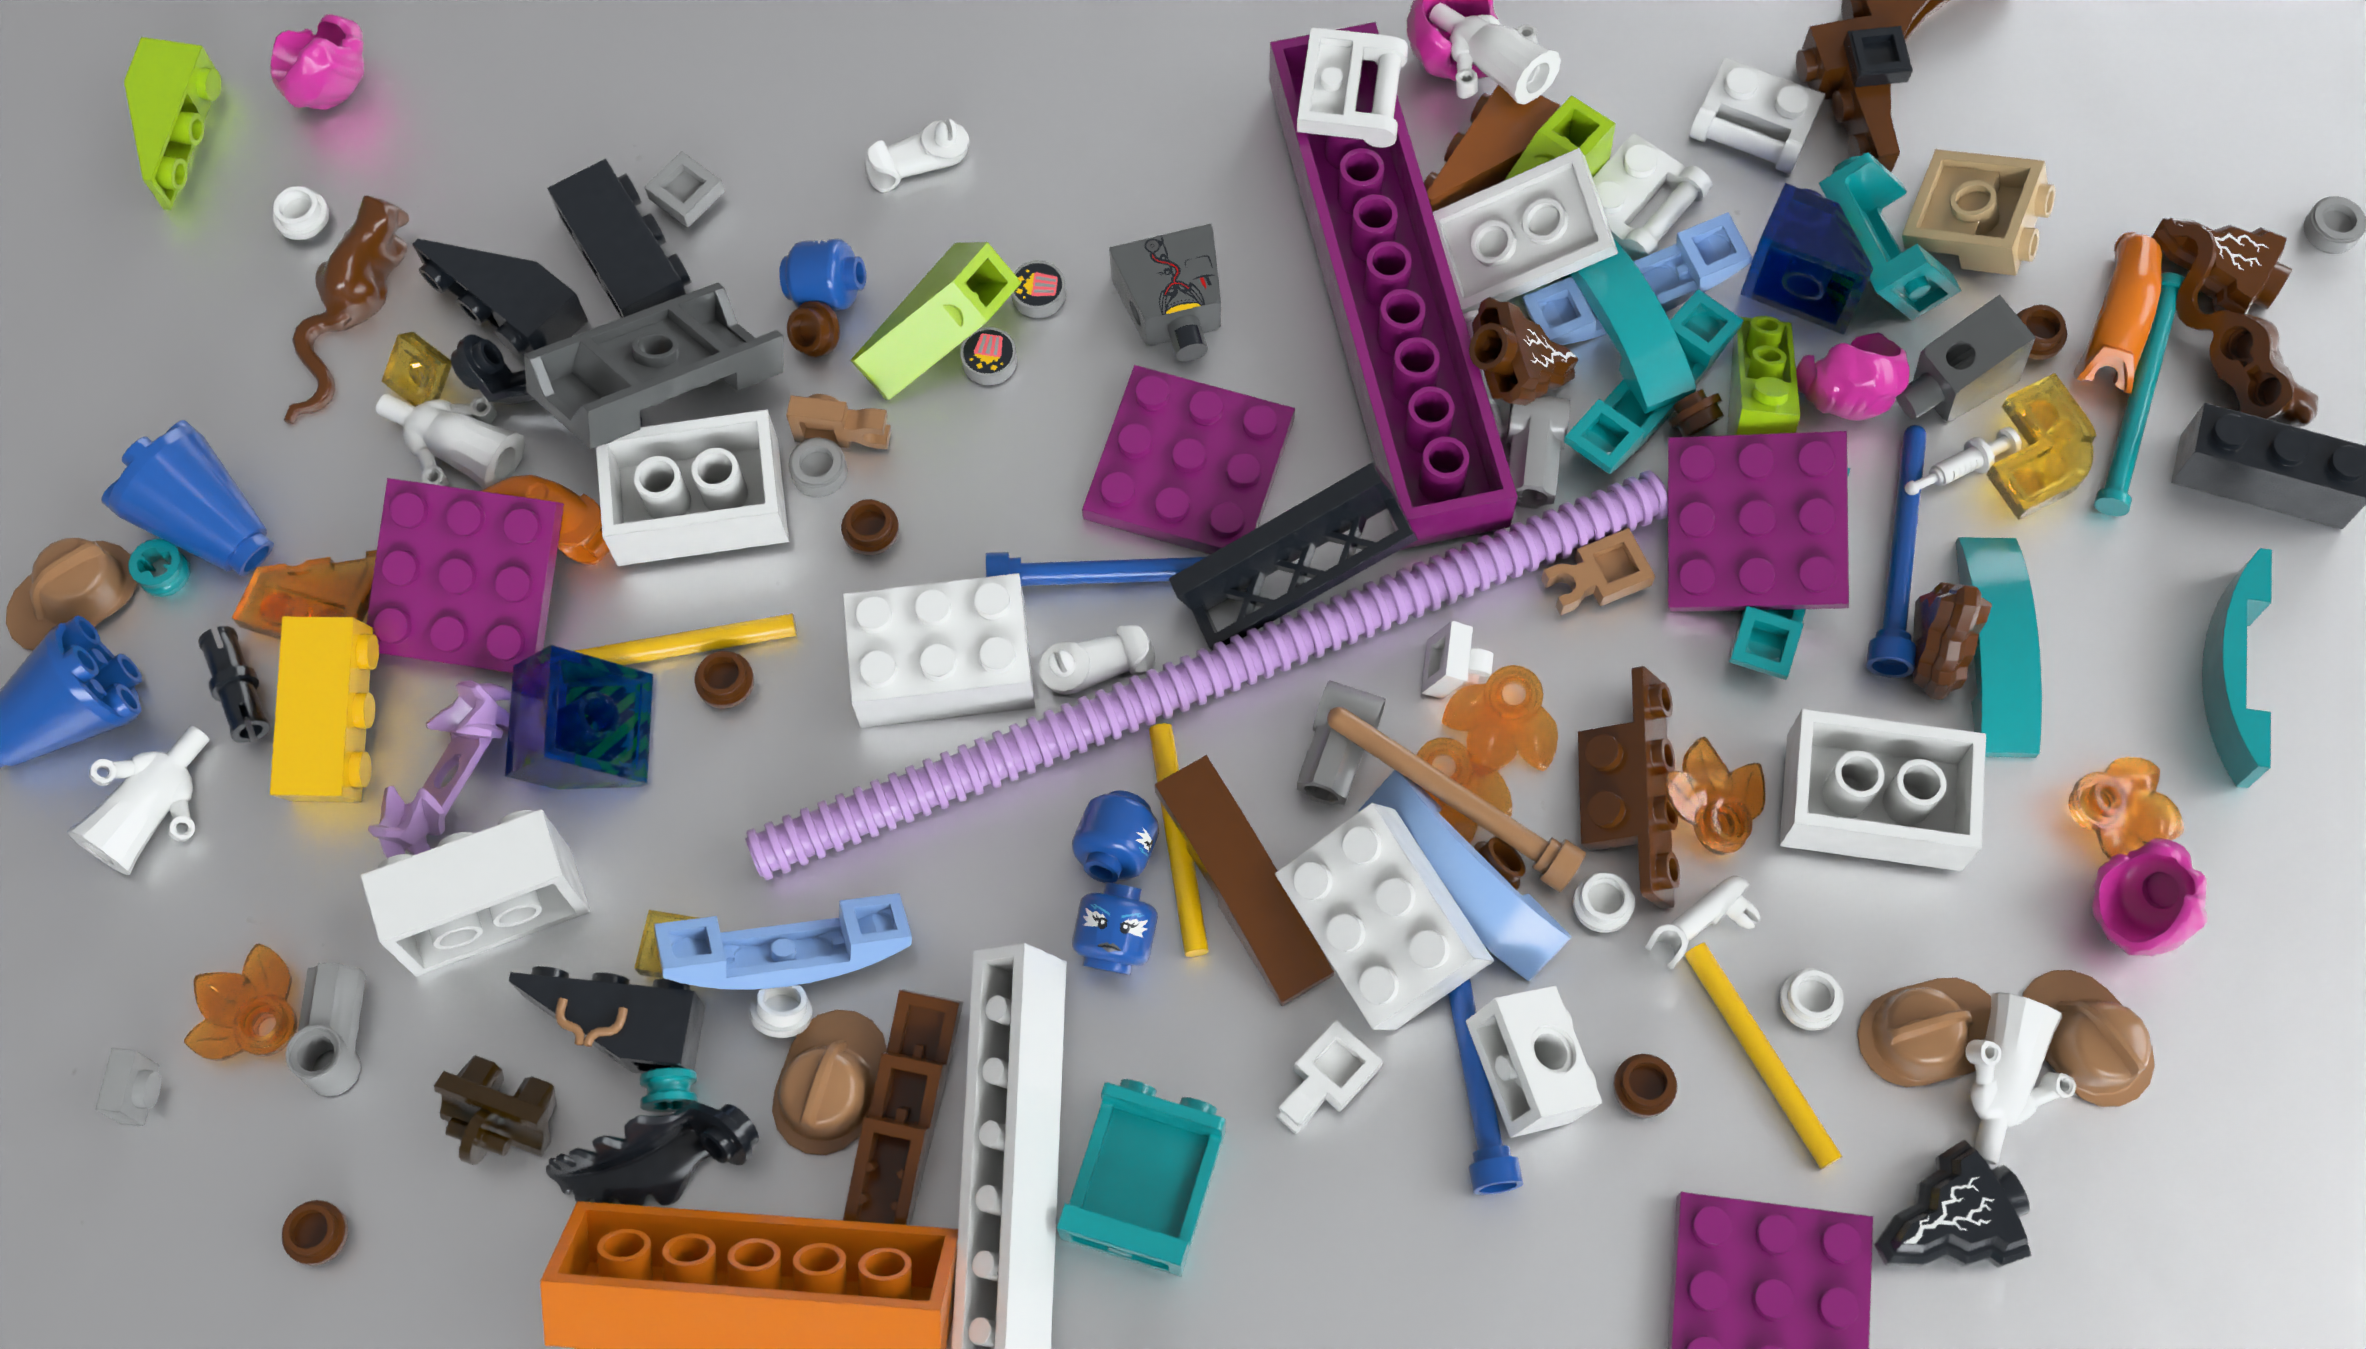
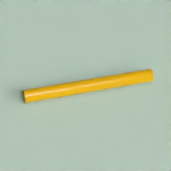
M791 613L561 653V662L564 674L572 675L797 636L794 614Z
M1167 723L1156 724L1149 728L1157 782L1179 771L1172 725ZM1161 803L1184 954L1186 957L1202 956L1207 954L1209 950L1194 860L1187 851L1184 837Z
M1703 942L1684 954L1685 958L1820 1169H1824L1842 1158V1154L1706 943Z

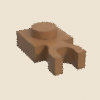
M813 394L809 397L790 396L786 416L795 442H803L811 438H826L843 448H850L851 442H856L871 448L888 449L891 426L886 424L887 410L875 408L848 409L847 402L839 401L825 394Z
M1627 528L1578 548L1574 557L1577 565L1556 564L1544 569L1541 577L1545 588L1551 587L1556 583H1565L1571 587V593L1559 596L1557 599L1556 608L1561 616L1574 611L1585 597L1592 594L1601 607L1652 586L1655 574L1632 532Z

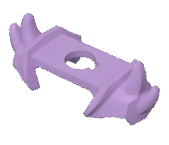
M472 680L460 682L456 685L459 696L455 701L426 722V728L450 732L451 742L424 786L419 789L413 802L405 804L394 786L385 788L380 822L378 825H370L368 831L380 840L383 852L387 858L405 854V850L409 854L417 855L432 849L427 843L426 835L440 836L445 831L446 814L492 739L502 737L503 731L500 728L509 732L516 731L518 728V724L513 716L496 703V701L511 700L512 693L509 690L492 683L478 684ZM459 764L455 776L446 786L441 788L446 774L455 765Z

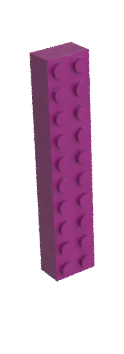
M1376 22L1335 29L1379 34ZM1310 34L1270 42L1269 83L1376 467L1390 483L1418 538L1417 541L1402 549L1511 527L1518 496L1480 369L1473 364L1470 358L1469 346L1471 339L1398 95L1396 96L1394 119L1398 123L1396 142L1392 146L1379 148L1367 144L1364 139L1297 132V118ZM1362 61L1356 112L1372 113L1378 65L1375 61ZM1390 515L1393 529L1395 532L1398 530V528Z

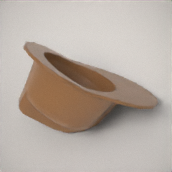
M64 538L51 543L40 552L33 564L32 574L14 590L7 605L6 625L11 638L24 649L33 651L45 635L59 623H66L75 616H81L95 627L105 618L117 612L130 600L138 584L129 573L128 562L131 554L120 545L106 541Z
M2073 970L2050 971L2035 978L2023 992V997L2048 1005L2062 1013L2063 1017L2054 1032L2045 1061L2056 1073H2063L2073 1077L2076 1083L2075 1094L2082 1100L2100 1107H2120L2140 1097L2150 1085L2155 1063L2150 1034L2138 1015L2130 1008L2123 1006L2106 987L2093 977Z
M1957 977L1937 978L1892 990L1873 1000L1862 1014L1857 1032L1860 1053L1869 1068L1886 1082L1903 1087L1926 1086L1976 1071L1975 1065L1970 1063L1966 1057V1046L1972 1040H1985L1991 1013V996L1975 983Z
M833 1010L814 1017L809 1026L795 1037L778 1078L772 1105L776 1128L789 1145L806 1154L828 1155L844 1150L860 1136L863 1119L870 1112L881 1054L887 1051L884 1035L871 1019L856 1011Z

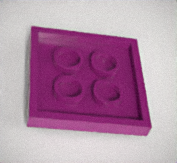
M1134 365L1082 508L1083 519L1211 555L1259 527L1295 419V408Z
M1847 431L1668 438V608L1670 612L1745 610L1746 606L1759 610L1849 608Z
M387 478L366 622L367 625L373 627V634L378 639L379 653L539 676L564 504L554 501Z
M1680 1192L1676 1198L1667 1349H1869L1873 1216Z

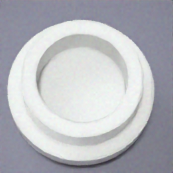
M294 186L285 189L276 197L273 204L272 219L276 228L283 236L294 240H303L315 236L326 226L329 219V209L322 196L306 187Z
M1596 872L1586 876L1580 881L1573 895V909L1579 921L1587 928L1602 933L1613 932L1622 928L1631 918L1635 907L1634 894L1629 884L1620 876L1610 872Z
M1805 968L1794 972L1784 982L1780 991V1005L1783 1013L1790 1022L1805 1030L1815 1031L1829 1027L1836 1021L1843 1009L1844 997L1840 985L1830 974L1819 969Z
M800 985L760 989L750 1004V1020L753 1026L761 1033L770 1037L788 1038L796 1036L809 1026L812 1019L811 1001Z

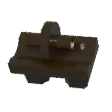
M474 1055L457 1075L443 1071L436 1081L434 1089L435 1092L442 1095L440 1118L449 1122L446 1127V1135L461 1140L459 1147L460 1160L471 1165H477L488 1151L505 1156L511 1145L538 1156H543L551 1143L548 1121L556 1104L554 1086L549 1082L531 1076L524 1078L514 1096L499 1092L498 1090L504 1082L503 1070L495 1062Z

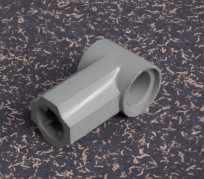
M1541 396L1535 398V401L1526 406L1511 404L1506 440L1507 443H1511L1508 466L1518 496L1516 504L1519 507L1538 509L1543 505L1554 504L1560 449H1564V438L1568 430L1570 399Z
M1331 680L1328 681L1314 720L1313 731H1315L1299 774L1297 790L1308 795L1310 799L1327 805H1345L1364 749L1332 729L1327 722L1328 713L1335 707H1343L1378 729L1386 698Z
M318 963V966L308 968L298 1032L289 1040L285 1051L286 1063L290 1071L317 1094L328 1097L340 1095L349 1090L357 1081L361 1071L360 1058L355 1051L366 974L360 968L349 967L340 963ZM334 1050L330 1063L321 1070L313 1071V1066L318 1057L327 1051Z

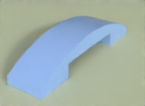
M1729 212L1678 232L1675 245L1633 262L1649 283L1664 311L1667 312L1687 302L1697 289L1704 293L1736 274L1752 262V256ZM1572 276L1522 296V302L1531 320L1539 324L1550 341L1566 345L1607 335Z
M1396 770L1390 774L1358 810L1360 812L1369 804L1375 803L1397 811L1486 949L1527 981L1532 980L1572 938L1529 893L1521 895L1439 814L1443 808L1422 787Z
M900 893L840 900L839 918L720 933L717 916L654 924L663 978L679 983L717 989H769L821 981L875 964L895 955L912 944V935Z

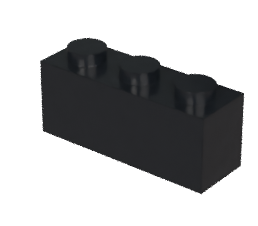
M604 159L547 188L560 219L620 318L686 294L684 287L691 283V279L677 254L675 253L667 257L660 247L666 243V239L653 215L649 213L642 217L636 206L642 202L627 174L617 177L607 159Z
M2204 403L2180 436L2171 483L2344 529L2366 505V446Z

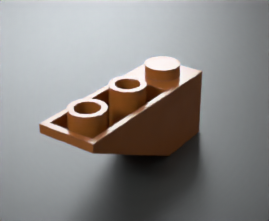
M1497 85L1491 95L1483 93L1472 111L1470 118L1472 124L1465 134L1457 132L1451 140L1444 156L1446 164L1440 173L1437 174L1432 171L1424 181L1432 212L1503 182L1537 131L1560 108V104L1542 95L1525 105L1520 104L1499 85Z

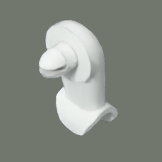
M952 119L931 122L922 132L888 147L883 140L878 141L868 148L865 161L867 178L875 189L886 193L896 188L901 178L951 167L965 157L969 146L968 133L961 125Z
M1138 625L1118 626L1116 629L1117 635L1076 643L1068 641L1056 643L1049 647L1041 657L1039 663L1040 677L1048 688L1056 693L1067 695L1078 693L1127 671H1130L1133 675L1146 674L1147 670L1154 669L1156 663L1153 644L1145 631Z
M1731 876L1725 879L1671 924L1658 927L1653 932L1645 948L1650 951L1657 942L1670 944L1674 950V957L1667 966L1672 970L1686 952L1688 942L1710 924L1716 925L1725 915L1741 927L1754 928L1755 924L1753 921L1760 922L1759 912L1752 903L1742 896L1751 883L1741 876Z

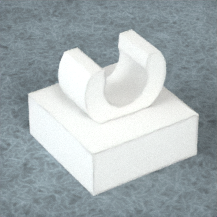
M1451 621L1427 640L1421 694L1443 699L1461 685L1476 687L1479 675L1484 677L1491 676L1493 653L1485 649L1471 648L1473 626Z

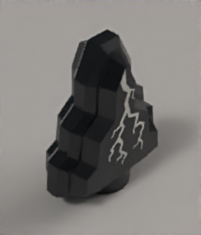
M1964 1139L1936 1157V1172L1917 1184L1915 1205L1893 1216L1874 1243V1246L1884 1264L1888 1266L1921 1267L1945 1257L1963 1267L1987 1259L2000 1268L2032 1256L2027 1235L2019 1218L2029 1212V1200L2021 1182L2008 1167L2000 1165L1991 1170L1979 1152Z

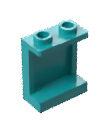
M1870 153L1843 160L1833 169L1830 176L1819 182L1834 214L1838 204H1840L1873 267L1869 280L1876 293L1913 321L1962 291L1952 272L1918 243L1901 252L1881 211L1904 196L1907 190L1903 183Z
M1122 1079L1120 1086L1105 1082L1101 1092L1102 1103L1070 1202L1069 1204H1064L1057 1230L1060 1239L1181 1277L1226 1132V1119L1216 1115L1217 1108L1195 1098L1182 1097L1180 1104L1156 1097L1157 1090L1139 1081Z

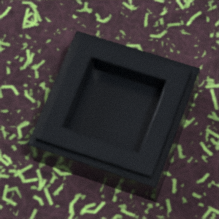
M1901 26L1847 31L1843 43L1854 87L1909 81L1913 70Z

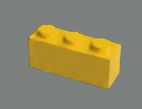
M282 616L270 782L271 796L289 801L362 802V789L368 786L372 770L370 755L368 752H365L366 728H371L375 719V701L373 695L369 693L370 670L376 668L379 659V644L376 635L373 634V627L354 617Z

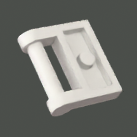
M1311 27L1297 118V132L1364 139L1367 144L1379 148L1395 144L1398 123L1394 119L1399 73L1400 68L1407 62L1408 44L1405 40L1388 35ZM1363 60L1375 61L1378 65L1372 113L1356 112Z
M1724 57L1704 103L1698 111L1689 137L1702 142L1710 138L1777 163L1775 169L1791 175L1820 110L1825 94ZM1719 116L1732 122L1738 123L1740 125L1749 127L1751 129L1757 130L1759 132L1765 133L1775 138L1786 141V143L1764 136L1762 134L1756 133L1754 131L1748 130L1746 128L1729 123L1716 117Z
M1634 132L1593 177L1612 236L1634 261L1657 252L1659 249L1658 241L1693 201H1701L1712 188L1711 178L1702 169L1695 166L1686 167ZM1664 184L1674 189L1672 194L1642 228L1633 229L1628 226Z

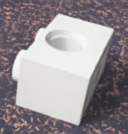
M1557 986L1495 998L1466 1020L1467 1027L1510 1138L1570 1124L1603 1103L1597 1090L1594 1073L1587 1065L1573 1029L1571 1015L1564 1007Z

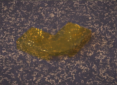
M2056 373L2008 395L2001 406L2029 446L1992 464L1986 475L2018 520L2075 491L2089 474L2093 463L2092 442L2096 438L2095 429Z

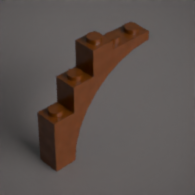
M1842 0V21L1809 27L1802 50H1798L1796 54L1797 74L1801 82H1807L1810 89L1824 93V100L1832 99L1834 116L1839 123H1844L1849 137V158L1870 153L1892 173L1900 150L1891 118V84L1854 87L1843 43L1847 31L1901 26L1906 42L1926 18L1950 0Z

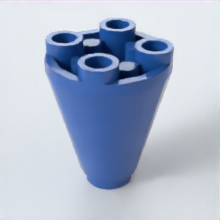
M185 420L174 424L164 435L158 437L155 441L150 440L146 436L135 441L122 456V462L127 466L119 479L112 483L102 495V503L119 518L223 570H234L240 576H246L257 569L269 556L274 546V543L266 537V527L205 437Z
M75 616L68 622L59 623L52 628L1 688L0 769L5 765L15 766L125 726L138 718L139 713H141L142 708L135 686L142 682V675L139 669L126 655L118 654L114 656L100 641L99 634L93 625L84 617Z

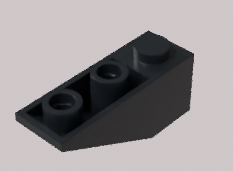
M417 239L412 244L423 263L418 269L422 277L439 293L443 294L448 289L457 296L458 299L456 301L458 305L474 322L481 325L486 320L497 329L495 334L499 340L517 356L523 352L528 353L572 337L588 322L577 294L536 261L423 239Z
M546 966L533 967L531 974L510 972L509 982L518 992L554 1019H556L555 1011L558 999H567L565 1018L570 1022L578 1024L582 1028L585 1037L595 1028L612 1026L616 1021L619 1007L627 1008L628 1012L623 1028L612 1036L596 1038L593 1046L632 1073H645L662 1068L694 1070L706 1007L695 991L690 990L689 984L669 979H655L652 986L629 984L630 980L624 976L603 972L594 973L592 980L569 978V973L564 970Z

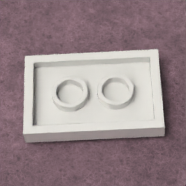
M1579 148L1433 212L1463 314L1478 310L1480 303L1488 297L1505 302L1618 254L1586 158Z

